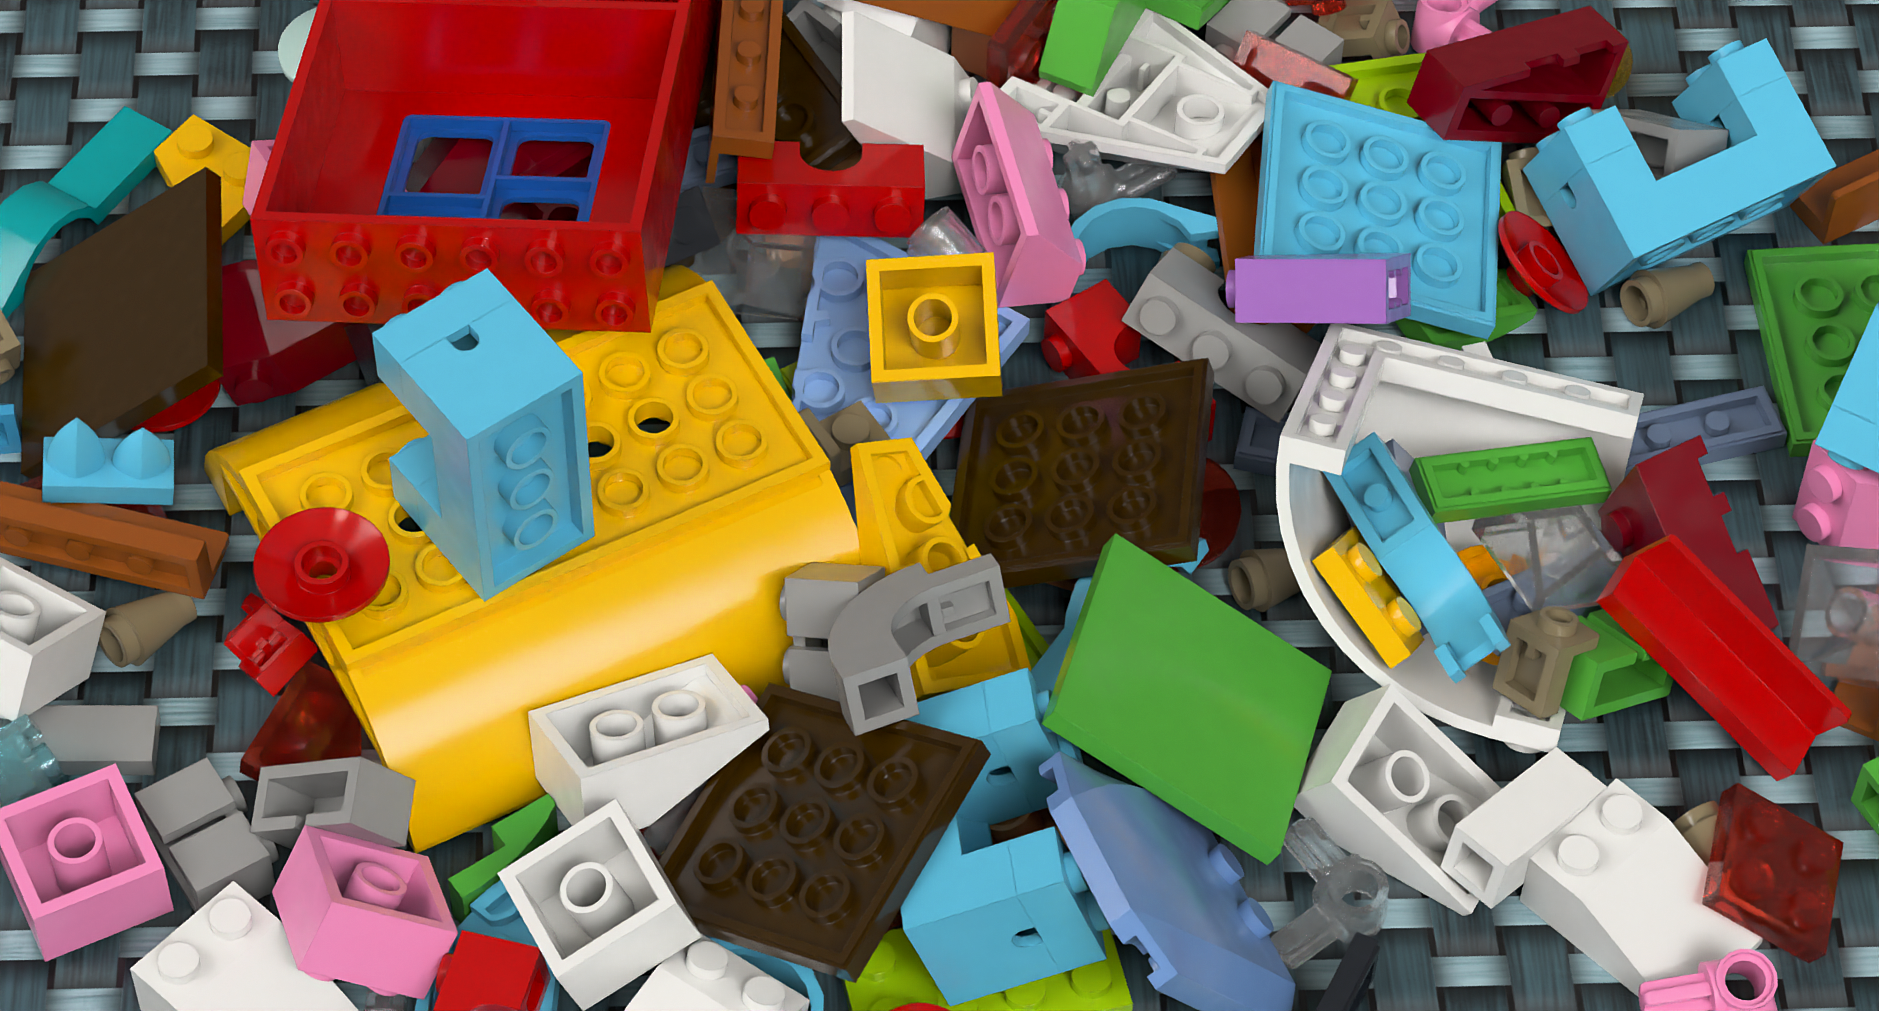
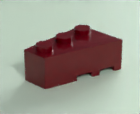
M1590 5L1436 47L1426 51L1406 103L1443 140L1539 143L1547 136L1559 131L1558 122L1570 114L1586 107L1601 109L1629 41Z
M1701 435L1636 464L1597 511L1601 518L1603 534L1608 543L1615 550L1620 551L1623 557H1626L1667 535L1673 534L1677 536L1773 632L1779 623L1749 550L1743 549L1736 552L1722 519V515L1732 511L1725 492L1712 494L1698 461V458L1708 454Z

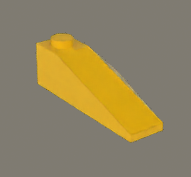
M912 437L856 443L850 448L861 565L885 567L886 577L919 562L925 571L930 574L981 557L975 544L969 547L966 546L950 519L951 503ZM1008 600L1007 605L1011 622L936 647L925 653L910 666L917 702L1028 667L1031 672L1018 619Z

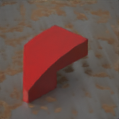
M251 592L241 605V608L248 615L234 630L228 632L223 644L241 660L238 667L250 679L274 697L319 648L299 629L285 621L264 600Z

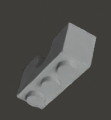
M1172 247L1150 271L1121 321L1182 361L1209 358L1214 371V382L1279 424L1295 403L1321 343L1290 323H1269L1265 325L1235 323V314L1222 303L1218 296V292L1225 280Z

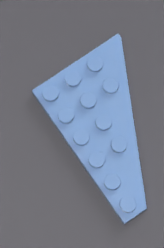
M820 236L812 269L811 289L808 293L799 358L792 384L791 402L798 412L808 407L818 421H821L861 400L891 439L912 437L923 458L926 460L976 398L891 403L875 402L871 382L866 260L914 256L878 237ZM1009 307L998 308L1001 367L1029 334L1030 319ZM853 481L839 489L857 528Z

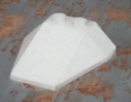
M1147 8L1144 10L1093 97L1043 78L1033 85L1012 76L1000 88L1035 115L1042 138H1047L1051 144L1052 151L1057 153L1225 174L1263 130L1266 93L1268 91V88L1177 21Z

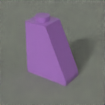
M1411 253L1255 255L1236 258L1235 270H1229L1226 278L1227 305L1229 308H1235V323L1387 324L1411 316Z

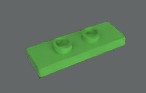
M1592 437L1419 457L1414 459L1409 469L1417 495L1436 524L1605 503L1612 492Z

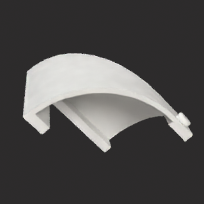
M1331 323L1281 432L1276 463V503L1281 535L1294 575L1304 597L1321 625L1341 650L1370 678L1382 687L1392 684L1422 713L1453 727L1503 741L1511 749L1522 753H1538L1540 751L1549 753L1558 745L1566 710L1559 707L1557 714L1540 719L1493 689L1492 685L1498 665L1488 664L1480 660L1465 671L1467 675L1465 678L1455 683L1448 676L1435 655L1434 650L1437 647L1430 634L1427 633L1423 636L1425 639L1412 655L1390 669L1312 562L1335 539L1351 528L1346 508L1323 471L1341 475L1352 447L1374 431L1384 443L1393 438L1414 459L1592 437L1611 485L1612 494L1624 479L1644 394L1350 324ZM1604 503L1444 523L1447 541L1456 553L1477 545L1498 546L1499 548L1495 556L1507 557L1515 561L1518 554L1522 553L1535 559L1542 565L1591 544H1595L1606 553L1608 544L1601 528V518L1597 513Z

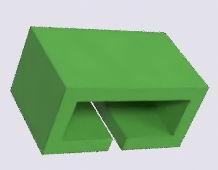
M1604 609L1590 612L1587 618L1581 615L1578 616L1579 622L1597 632L1600 637L1596 649L1573 656L1560 707L1583 721L1669 695L1674 679Z

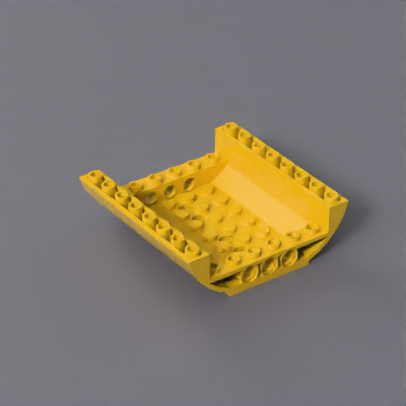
M671 265L664 268L651 333L543 329L583 372L588 443L599 442L612 448L604 456L589 457L595 536L485 602L423 530L409 532L398 526L402 520L410 517V515L394 498L389 457L398 453L408 442L416 438H424L429 434L384 383H376L214 448L205 455L204 470L229 516L244 511L260 541L282 519L303 510L321 507L340 508L357 513L372 522L385 538L390 555V572L387 582L377 598L363 610L347 618L331 622L305 623L378 753L382 766L416 780L407 840L416 854L523 808L547 795V792L535 778L528 711L709 654H713L739 685L748 686L758 699L769 682L790 688V685L785 682L783 677V659L786 650L793 646V636H787V621L781 616L779 604L780 594L785 584V577L812 562L861 565L858 530L830 470L829 459L712 280L706 282L700 275L684 265ZM648 418H658L671 424L666 430L658 433H648L637 427L639 423ZM320 575L316 579H324L332 575Z

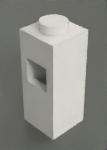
M1555 747L1455 825L1440 868L1492 909L1524 883L1529 858L1607 786L1595 778L1589 770Z

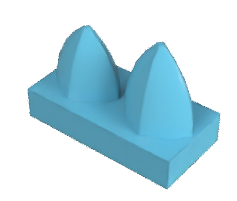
M78 417L61 428L55 437H44L42 502L173 505L174 440L159 439L155 434L143 427L132 432L124 439L98 438L97 434Z

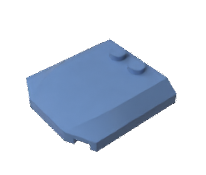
M1061 751L1038 766L1040 776L1058 786V790L1046 798L1050 814L1108 924L1123 944H1133L1143 955L1146 953L1150 954L1151 957L1148 960L1154 972L1148 975L1147 978L1157 991L1199 1011H1292L1296 984L1268 935L1274 931L1273 923L1262 906L1255 899L1247 897L1239 882L1244 877L1240 863L1225 845L1218 844L1210 829L1148 790L1100 773Z

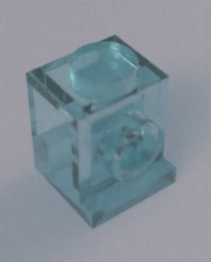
M27 714L0 728L1 808L56 787V781L65 776L59 762L45 741L36 747L34 746L33 742L44 736L38 724Z

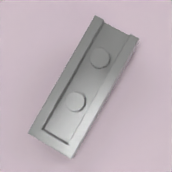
M44 705L17 723L9 719L0 718V775H87L115 763L121 775H155L161 724L158 705Z

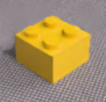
M994 252L866 260L871 382L875 402L891 403L1002 396Z

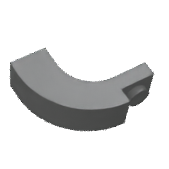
M991 553L930 574L925 571L920 562L903 568L863 590L838 615L829 634L828 650L842 713L855 736L920 714L910 666L925 653L943 644L1011 622L1000 565Z

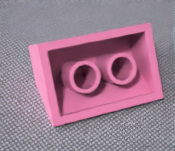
M978 83L951 158L981 253L994 252L998 308L1063 302L1070 298L1078 277L1084 274L1086 254L1082 241L1074 238L1068 220L1069 200L1067 193L1063 188H1058L1053 174L1051 144L1047 138H1042L1035 115L993 83Z

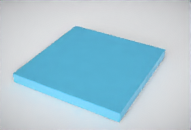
M1273 80L1266 93L1253 256L1411 253V316L1405 318L1488 340L1496 323L1502 142L1443 140L1425 121Z

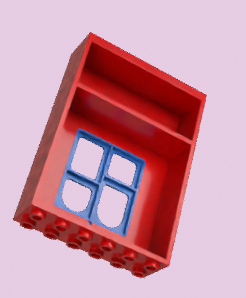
M319 0L250 217L267 320L386 324L391 318L399 314L408 313L439 296L451 284L465 281L488 268L542 329L651 333L714 32L718 0ZM430 137L488 139L492 141L493 145L480 194L405 192L419 142ZM531 140L588 142L594 146L586 178L511 175L518 147L523 142ZM514 202L574 204L579 207L577 221L500 218L503 208L507 204Z

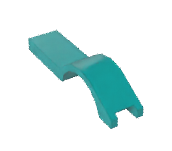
M124 106L48 183L37 181L23 185L0 205V309L6 319L23 302L27 279L35 260L45 244L61 227L77 218H85L99 225L156 166L153 151L173 133L172 130Z

